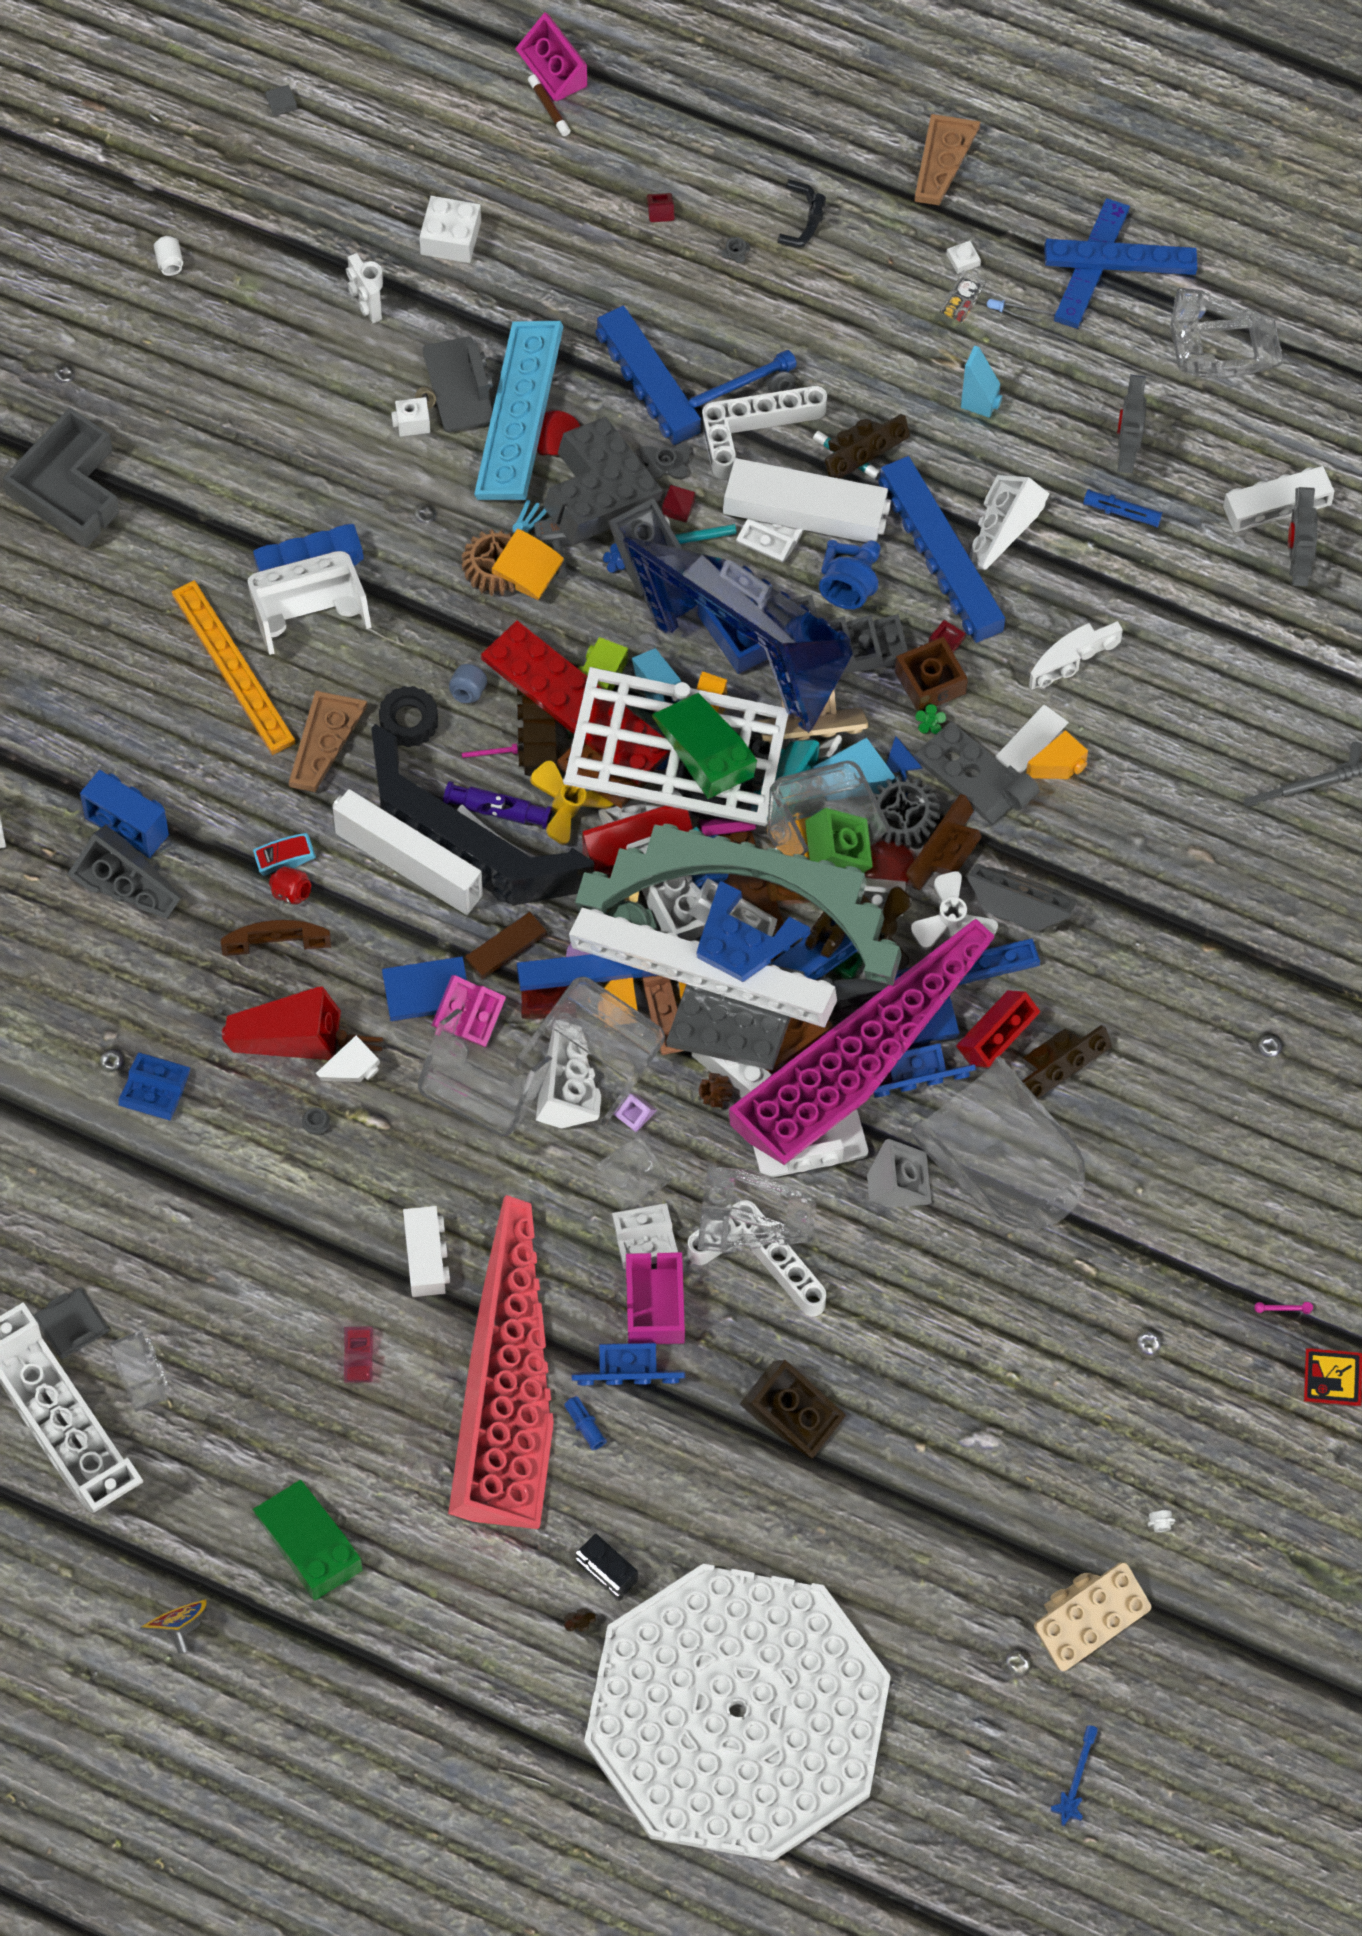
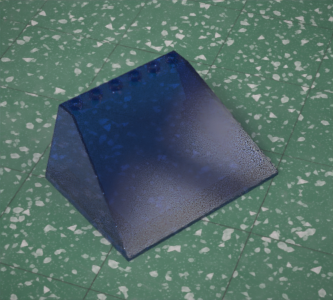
M626 536L623 542L655 627L665 634L668 631L673 633L679 627L676 618L698 606V603L765 649L786 712L789 715L799 716L801 718V721L798 723L799 727L810 733L853 655L850 638L843 631L839 630L837 632L831 628L825 619L821 617L818 619L813 616L806 606L794 603L785 592L781 591L779 593L766 579L762 578L760 580L754 576V573L745 565L741 567L731 560Z

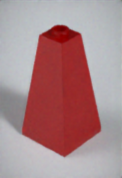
M323 986L315 987L228 1015L226 1026L222 1029V1039L233 1053L330 1060L336 1055V1032L339 1031L341 1010Z

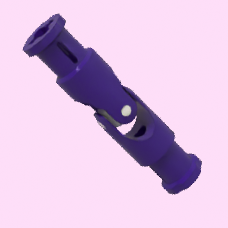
M448 781L443 797V802L446 804L464 805L469 811L492 815L521 824L528 822L542 826V829L545 830L551 821L553 807L551 806L545 808L533 805L528 800L497 794L472 786L470 788L457 786L451 781ZM508 805L511 808L504 809V806Z

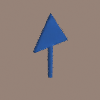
M895 736L886 765L892 773L900 772L902 782H905L907 777L906 771L922 769V766Z

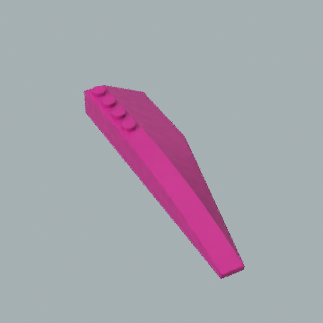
M975 918L897 978L893 985H888L729 1108L730 1125L752 1146L783 1165L788 1163L871 1097L994 939V935Z

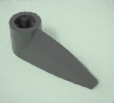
M829 978L820 979L835 986L837 1002L832 1012L869 1001L888 986V984L867 979H844L837 981Z

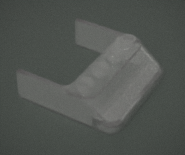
M578 977L572 981L519 1054L514 1067L520 1069L547 1031L554 1030L627 1080V1086L604 1116L601 1126L606 1128L661 1049L665 1041V1034L660 1026L590 978Z

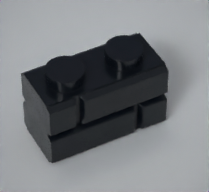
M597 1533L576 1552V1563L605 1590L609 1589V1593L616 1600H620L638 1582V1570Z

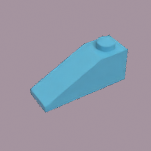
M974 345L965 365L961 408L990 418L993 409L998 410L1003 395L999 394L1000 382L978 346Z

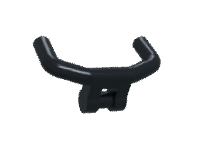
M788 179L786 189L806 195L809 204L807 225L799 238L779 233L777 243L801 248L809 242L819 222L823 220L824 212L822 208L825 206L826 197L823 194L815 193L814 189L806 183Z

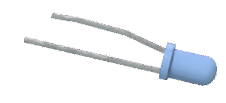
M989 299L987 301V307L990 309L1000 310V312L1005 311L1012 315L1030 320L1041 321V319H1034L1012 313L1004 309V305H1010L1050 314L1049 311L1005 303V300L999 301Z

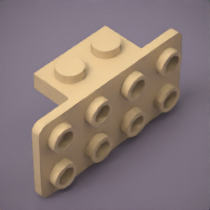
M833 685L809 691L808 689L780 692L781 706L789 709L783 739L806 740L813 735L831 737L836 735L837 732L845 731L850 734H856L868 728V721L862 708L836 710ZM776 718L758 720V722L775 725ZM760 733L763 741L772 742L773 735Z
M1118 1563L1101 1576L1083 1573L1073 1580L1074 1584L1067 1589L1056 1591L1051 1595V1600L1044 1604L1048 1614L1035 1622L1034 1629L1059 1670H1068L1151 1610L1150 1602L1126 1563Z

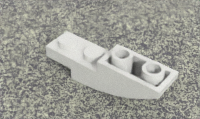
M1118 621L1096 631L1088 623L1056 642L1045 652L1032 670L1029 682L1030 689L1044 688L1057 679L1071 677L1079 670L1080 659L1087 660L1097 652L1115 648L1121 643L1123 631Z

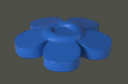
M612 544L610 552L604 554L603 561L608 563L607 570L609 572L616 573L618 569L625 570L626 568L617 544Z

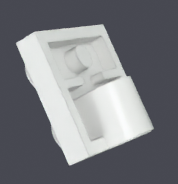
M357 253L348 256L346 273L350 280L347 283L349 292L352 297L356 296L358 298L362 314L364 316L368 315L372 323L382 320L380 290L383 287L382 268L373 261L363 263Z

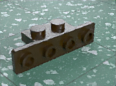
M900 414L884 424L870 419H862L850 429L839 432L836 437L828 441L830 451L835 452L825 458L829 477L840 479L908 439L910 432L906 416Z
M1100 1025L1082 1039L1065 1028L1024 1056L1025 1066L1032 1070L1033 1073L1017 1084L1023 1103L1030 1105L1110 1049L1112 1044L1106 1027Z

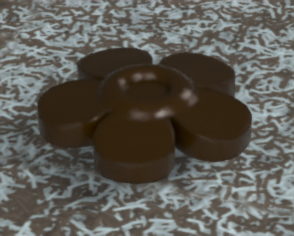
M586 1608L578 1609L576 1613H568L564 1617L566 1622L564 1624L565 1630L570 1632L577 1628L580 1632L589 1629V1623L596 1621L595 1613H589V1610Z

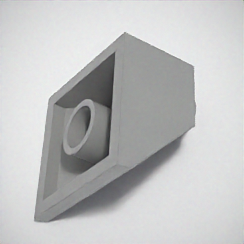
M891 1139L885 1140L867 1174L869 1201L886 1207L918 1206L932 1203L926 1152Z

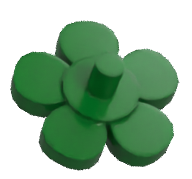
M934 704L926 706V713L923 710H919L916 713V720L922 722L919 724L918 730L923 734H926L929 728L933 734H937L942 730L939 723L946 721L945 713H936L937 707Z

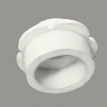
M1169 1510L1156 1511L1149 1514L1150 1522L1147 1525L1154 1528V1532H1166L1171 1530V1525L1176 1520L1172 1518V1512Z

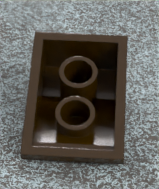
M786 1360L773 1361L740 1403L759 1423L810 1459L814 1458L846 1417L844 1412Z

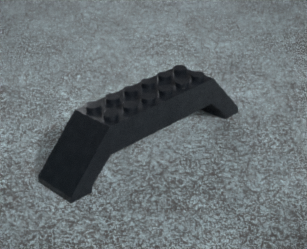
M377 724L371 728L380 808L481 870L482 888L484 887L492 892L493 896L499 901H506L515 906L578 894L584 872L590 874L595 872L594 861L574 848H571L568 853L530 857L399 774L397 737Z

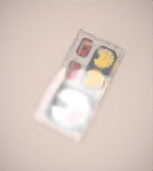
M963 270L942 304L940 313L963 323L984 289L986 280Z

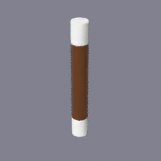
M535 74L529 76L528 82L562 136H567L571 130Z

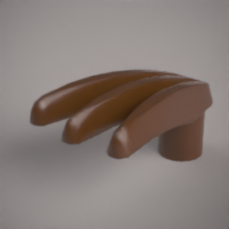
M344 1030L336 1032V1044L340 1048H343L355 1036L363 1043L384 1041L382 1037L347 1034ZM365 1044L370 1051H382V1047Z

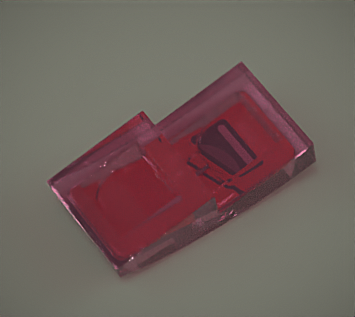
M373 1326L344 1327V1383L373 1382Z

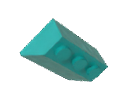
M790 741L785 750L781 749L767 824L774 827L786 819L812 778V767L818 764V741ZM762 787L760 790L756 789L753 793L761 795ZM751 804V811L757 812L759 805Z

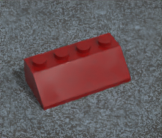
M665 805L582 831L583 855L594 861L595 872L604 873L610 878L619 848L627 850L626 846L628 844L651 837L654 825L663 826V824H671L678 827L681 831L689 832V830L693 829L689 812L685 809Z

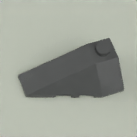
M104 825L92 835L67 875L91 892L109 895L112 899L119 902L123 900L136 905L138 909L166 919L182 898L127 840L107 825Z

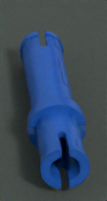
M1091 489L1087 490L1083 505L1104 510L1105 514L1110 515L1113 513L1155 526L1156 528L1159 526L1163 513L1118 499L1114 494L1108 496ZM1099 500L1120 506L1121 508L1101 503ZM1125 508L1146 514L1147 516L1145 517L1130 511H1126Z

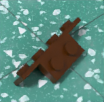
M960 794L928 842L923 846L915 861L910 865L906 875L914 889L921 890L933 871L942 874L958 872L982 836L978 829L964 826L974 811L966 795Z

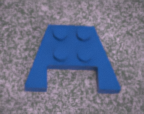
M720 881L696 954L698 959L744 982L770 964L771 959L782 951L787 952L793 943L800 938L804 940L810 935V927L791 917H788L776 935L771 937L729 915L741 900L742 893L740 890Z

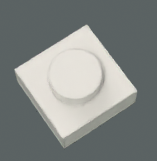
M971 241L947 249V256L957 274L980 266L981 259Z

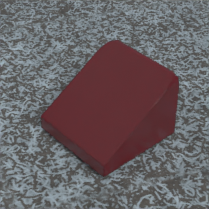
M672 193L647 195L650 222H666L675 219Z

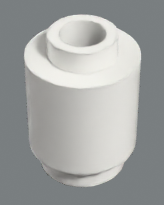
M171 236L159 238L154 244L158 268L164 275H176L182 270L183 265L179 241Z

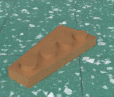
M931 114L914 202L940 205L980 129V121Z
M315 691L289 779V787L316 792L368 706L367 701Z

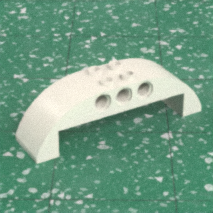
M24 1302L1 1315L0 1383L55 1469L81 1504L88 1511L94 1513L142 1484L143 1479L128 1457L126 1459L122 1458L42 1339L39 1325Z

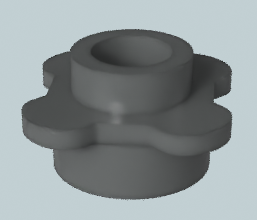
M739 237L729 238L726 242V248L721 251V255L724 259L730 258L735 260L736 263H743L746 252L750 251V244Z

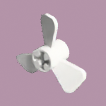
M954 871L942 874L934 881V888L942 902L939 915L918 920L912 924L911 933L918 945L924 950L931 949L943 933L953 936L975 918L993 935H995L998 929V923L993 919L967 915V906L959 898L962 880L959 872Z

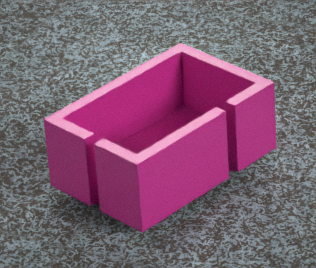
M682 1252L657 1253V1269H651V1253L626 1254L628 1343L684 1344Z

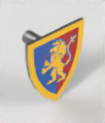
M201 1600L173 1609L149 1621L140 1628L141 1630L171 1632L178 1653H185L189 1651L185 1635L200 1626L199 1618L207 1609V1600Z

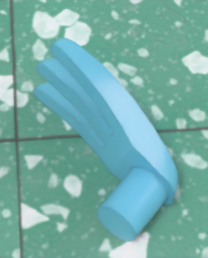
M526 500L517 522L512 527L513 533L518 528L529 534L534 529V523L540 521L547 511L543 509L531 522L540 505L536 503L525 521H523L530 504V500Z

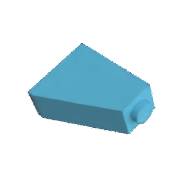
M656 648L632 658L636 677L673 685L681 682L680 678ZM644 691L648 699L672 704L682 700L677 699V701H673L672 696Z
M865 738L812 767V779L810 781L817 793L821 792L826 800L866 796L872 793L880 794L877 786L882 785L886 788L888 787L886 783L887 778L893 784L896 777L870 741Z

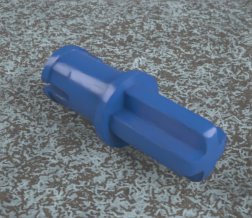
M575 1396L568 1399L564 1405L576 1424V1431L582 1433L592 1451L599 1449L607 1440L595 1424L596 1418L593 1415L590 1416L579 1397Z

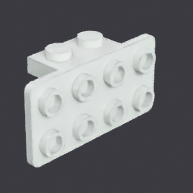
M857 1109L785 1165L753 1146L760 1176L763 1179L833 1166L839 1163L863 1159L868 1156V1147Z

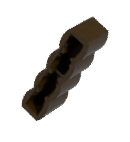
M517 689V697H522L523 703L517 704L518 720H523V727L518 728V744L524 743V751H518L519 767H524L525 775H532L546 761H553L556 764L555 719Z

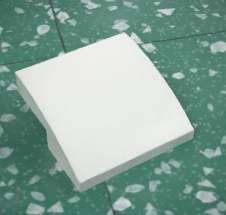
M747 519L736 542L783 563L794 549L804 530Z
M667 1203L612 1213L623 1269H626V1254L651 1253V1264L657 1263V1253L678 1252Z

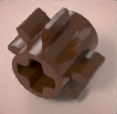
M709 1073V1079H702L699 1085V1095L704 1100L703 1104L722 1108L723 1101H730L733 1087L728 1081V1076H721L719 1073Z

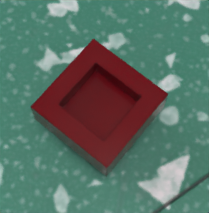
M943 620L929 637V642L944 637L954 653L965 639L966 633Z

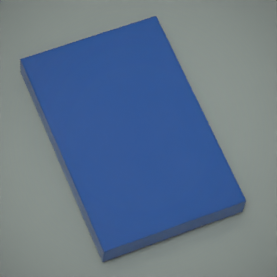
M463 956L382 969L390 1021L435 1015L451 976L455 975L467 981Z

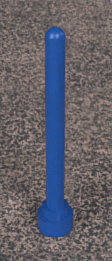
M790 350L780 352L776 355L773 362L692 397L689 400V405L695 408L776 371H791L796 368V359Z

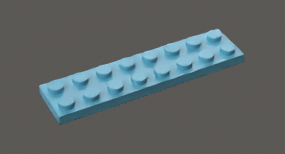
M561 321L512 322L474 493L477 500H526L564 327Z

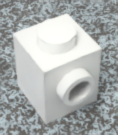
M426 397L395 401L396 411L391 412L393 427H398L399 437L430 433Z

